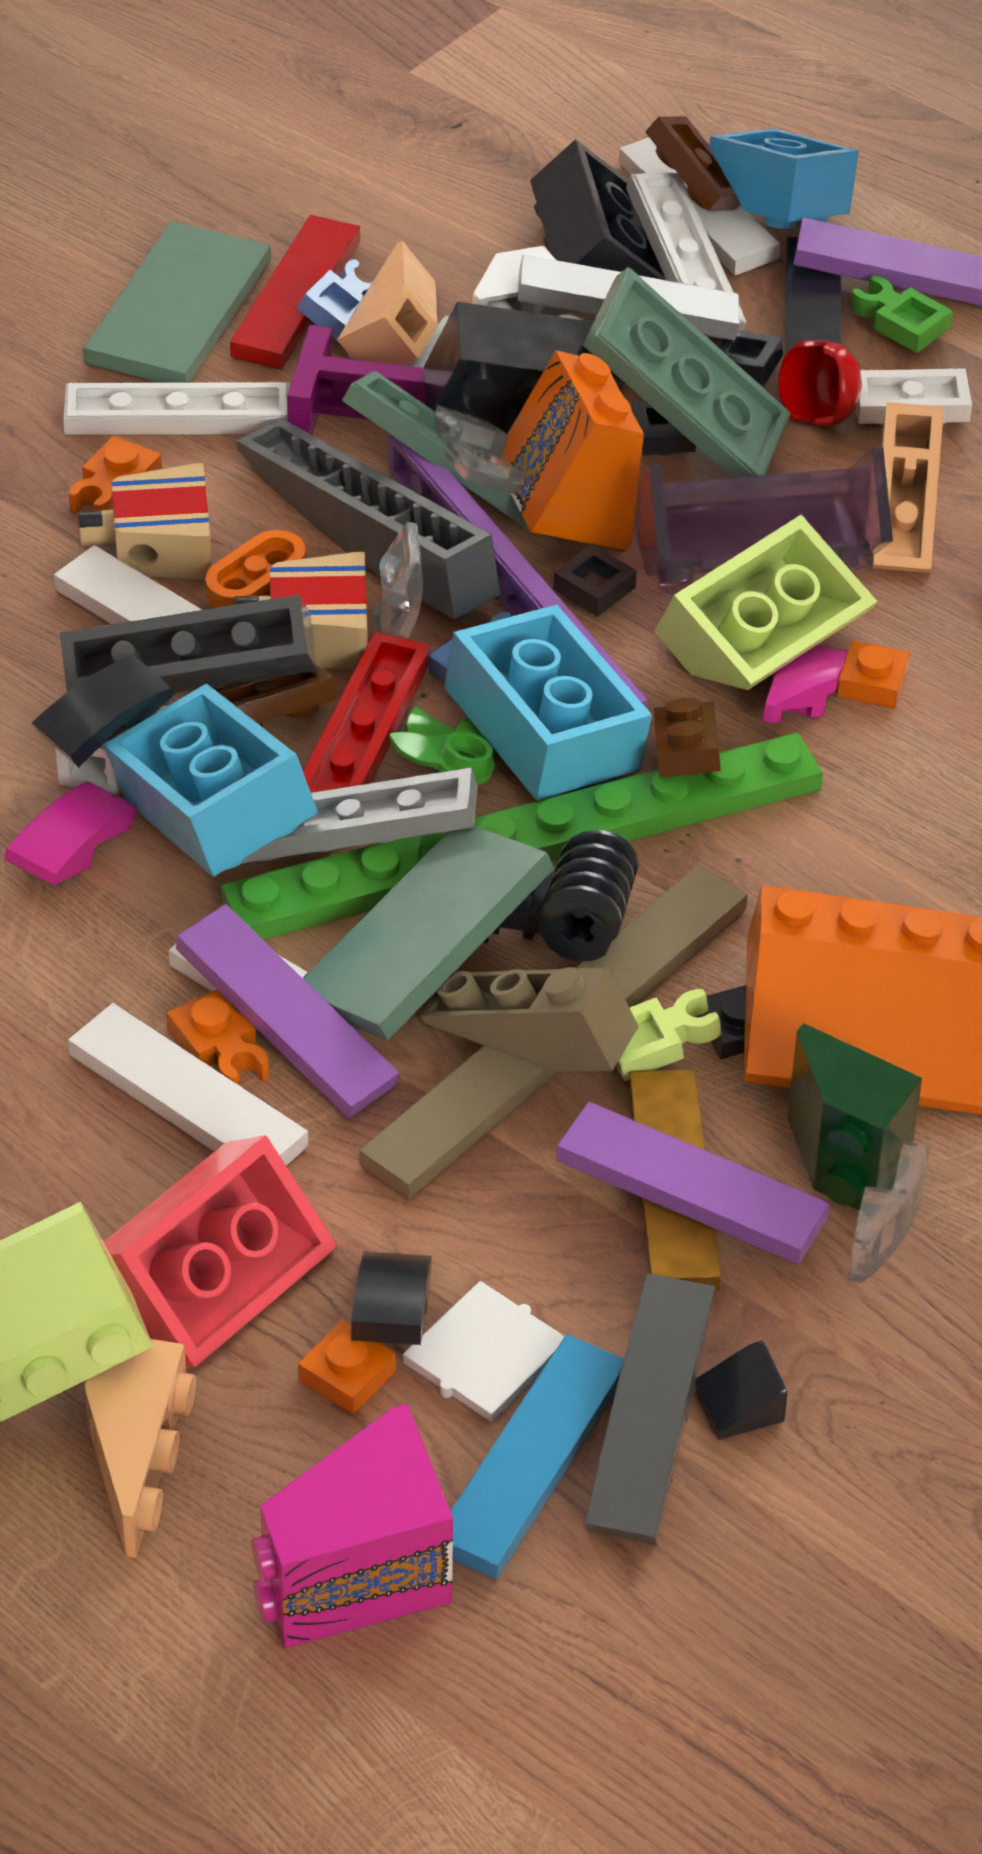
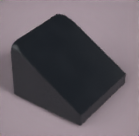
M763 1340L744 1347L696 1379V1392L719 1440L782 1423L785 1420L787 1390Z

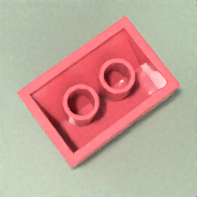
M267 1135L224 1143L104 1241L105 1246L133 1294L150 1339L184 1344L187 1368L198 1366L338 1247Z

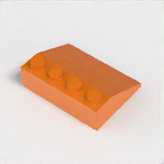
M761 885L747 935L744 1082L791 1088L796 1032L805 1023L922 1077L918 1106L982 1115V916Z

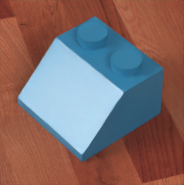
M776 128L713 135L710 137L709 147L737 195L744 211L764 216L767 226L780 229H795L797 222L802 221V217L827 222L830 216L850 213L859 150Z

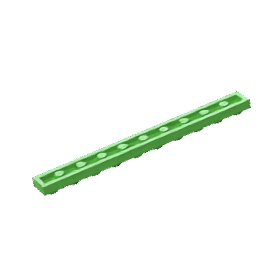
M797 732L719 753L721 771L659 778V771L657 769L475 817L474 826L543 850L548 853L551 861L554 862L559 860L562 847L569 839L584 831H609L618 834L627 841H632L821 790L823 772ZM434 833L396 839L387 843H377L222 884L221 902L223 905L227 904L263 940L371 911L447 833Z

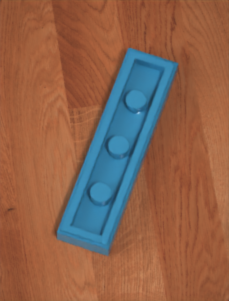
M566 1334L451 1509L453 1516V1561L498 1580L615 1396L624 1358Z

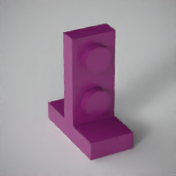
M309 325L287 395L288 422L313 435L319 413L368 419L342 400L352 383L372 371H377L425 404L424 368L332 357L331 328Z

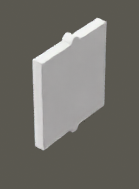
M479 1281L422 1335L421 1345H412L403 1353V1363L440 1387V1395L442 1397L450 1398L453 1396L492 1422L540 1375L564 1336L533 1316L529 1305L521 1304L518 1306L482 1281Z

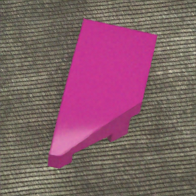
M817 644L776 671L765 703L762 721L769 723L781 722L782 711L784 710L804 714L810 718L824 716L827 694L835 693L838 687L848 651Z

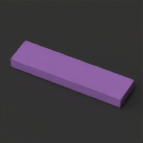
M802 217L793 262L795 266L870 282V278L873 275H877L887 279L896 288L907 290L911 287L923 294L982 306V256Z
M227 904L177 936L176 950L348 1119L397 1086L399 1072Z
M589 1101L557 1146V1161L798 1265L828 1219L830 1203Z

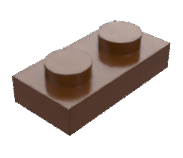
M687 116L657 117L645 133L656 145V154L659 159L669 168L676 170L687 184V192L690 198L707 211L736 210L741 204L711 151L709 144Z
M318 665L317 671L241 682L216 689L218 693L261 727L264 721L283 715L293 718L310 715L319 709V704L337 699L333 676Z
M680 698L670 701L665 707L654 708L659 778L721 771L714 701L701 703L700 700L695 698Z

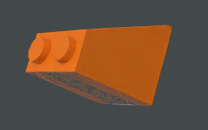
M555 351L493 459L530 532L625 551L628 550L633 538L644 433L631 411L629 402L623 397L612 377L609 366L602 359L588 353L578 356Z

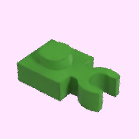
M873 275L870 278L868 294L858 288L852 290L851 310L859 316L875 318L874 330L915 353H918L951 328L953 311L911 287L899 294L893 290L892 284L887 279Z

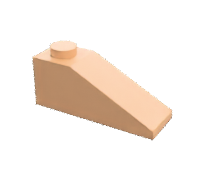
M886 403L878 479L873 569L931 573L944 407Z

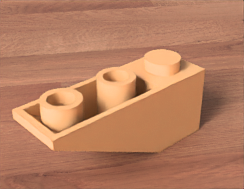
M403 241L395 245L337 339L351 359L397 365L409 364L420 357L438 327L435 280Z
M151 1339L153 1348L87 1379L84 1386L88 1430L126 1557L137 1558L144 1532H155L158 1527L163 1503V1490L157 1487L162 1472L172 1474L177 1462L180 1433L179 1431H174L178 1416L188 1417L193 1407L196 1375L186 1373L185 1346L180 1343Z

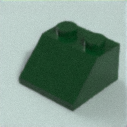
M803 1023L796 1032L788 1122L813 1189L827 1195L832 1201L840 1205L850 1206L873 1217L910 1165L922 1077Z

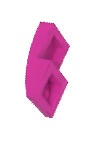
M87 781L58 798L36 816L6 848L4 860L54 886L90 868L96 845L131 829L137 806Z

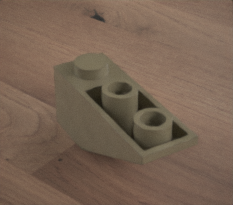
M567 967L547 970L513 969L491 972L459 971L453 973L440 986L420 1016L424 1024L557 1072L613 1071L639 1027L608 967Z

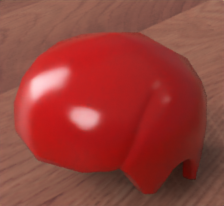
M803 340L797 342L784 355L778 373L779 398L782 405L791 413L790 418L792 420L808 422L817 426H831L840 424L843 420L849 418L857 408L863 386L860 364L845 346L831 341Z

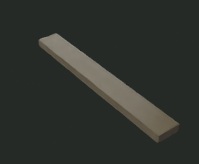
M698 864L622 928L618 936L611 942L606 956L593 961H583L576 968L608 967L629 1008L635 1006L740 916L747 908L748 894ZM484 1045L359 1150V1165L410 1200L553 1077L557 1071Z

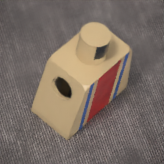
M203 463L116 477L112 481L113 509L78 511L81 546L116 544L117 559L147 577L205 580L206 572L212 566Z
M351 552L276 562L270 567V596H235L236 605L300 594L310 611L317 665L322 669L354 672L367 647L365 552Z

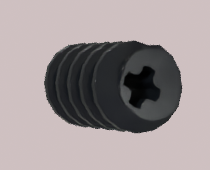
M590 830L571 837L562 847L539 918L542 938L548 948L559 956L573 961H593L606 956L611 942L619 934L639 867L637 852L629 841L613 832Z

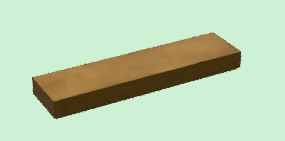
M695 1069L630 1072L629 1094L632 1120L705 1150ZM641 1197L649 1273L715 1286V1292L719 1291L721 1275L715 1229Z

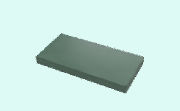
M171 221L84 346V363L159 383H191L270 263L271 245Z
M627 267L615 277L583 346L594 356L602 359L612 372L747 492L752 491L762 483L791 413L640 276Z
M477 826L449 831L303 979L351 1026L388 1041L554 869L548 853Z

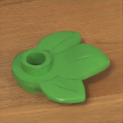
M414 707L408 717L405 732H394L389 735V741L395 750L416 764L435 768L439 772L472 768L477 785L487 782L492 776L495 767L492 757L497 752L468 717L463 719L455 729L438 721L420 708Z

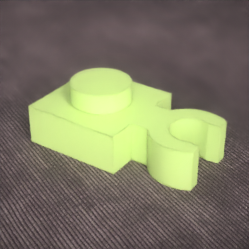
M695 989L682 994L676 1000L673 1007L663 1010L657 997L630 1007L639 1027L616 1064V1068L625 1082L629 1080L630 1072L653 1071L683 1059L682 1043L684 1042L702 1044L718 1038L722 1032L719 1016L716 1012L707 1014L704 1017H695L709 1011L704 990Z

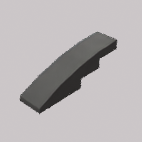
M647 1273L603 1442L585 1521L586 1530L657 1545L669 1484L673 1481L683 1429L689 1417L715 1295V1286Z

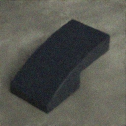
M132 655L105 667L79 683L48 707L32 724L47 741L79 768L120 727L127 731L154 715L175 692L166 682Z
M364 1251L358 1273L351 1318L352 1341L421 1345L424 1314H426L432 1256Z

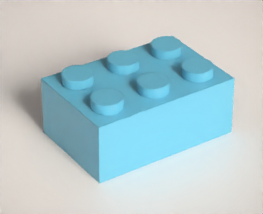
M558 605L453 633L444 688L536 801L640 771L652 714Z
M207 683L103 744L125 800L137 806L136 811L213 877L224 870L238 866L250 854L277 838L289 835L298 825L318 814L297 754Z

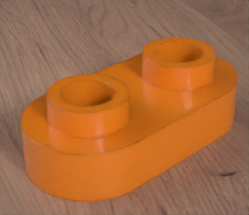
M268 530L256 535L214 563L207 570L205 575L207 602L212 608L235 605V596H270V567L276 562L306 559L304 541L298 535L286 530Z

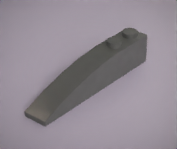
M282 418L236 440L237 450L281 496L345 552H365V566L385 580L454 620L474 612L482 604L500 595L492 534Z

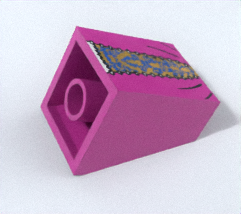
M407 1403L392 1407L260 1505L261 1536L251 1539L253 1559L260 1578L253 1581V1591L262 1622L266 1624L275 1621L284 1648L452 1602L453 1516Z

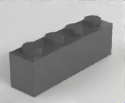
M300 594L60 632L67 692L105 667L132 655L166 682L175 693L196 690L206 683L211 687L318 670L310 611Z

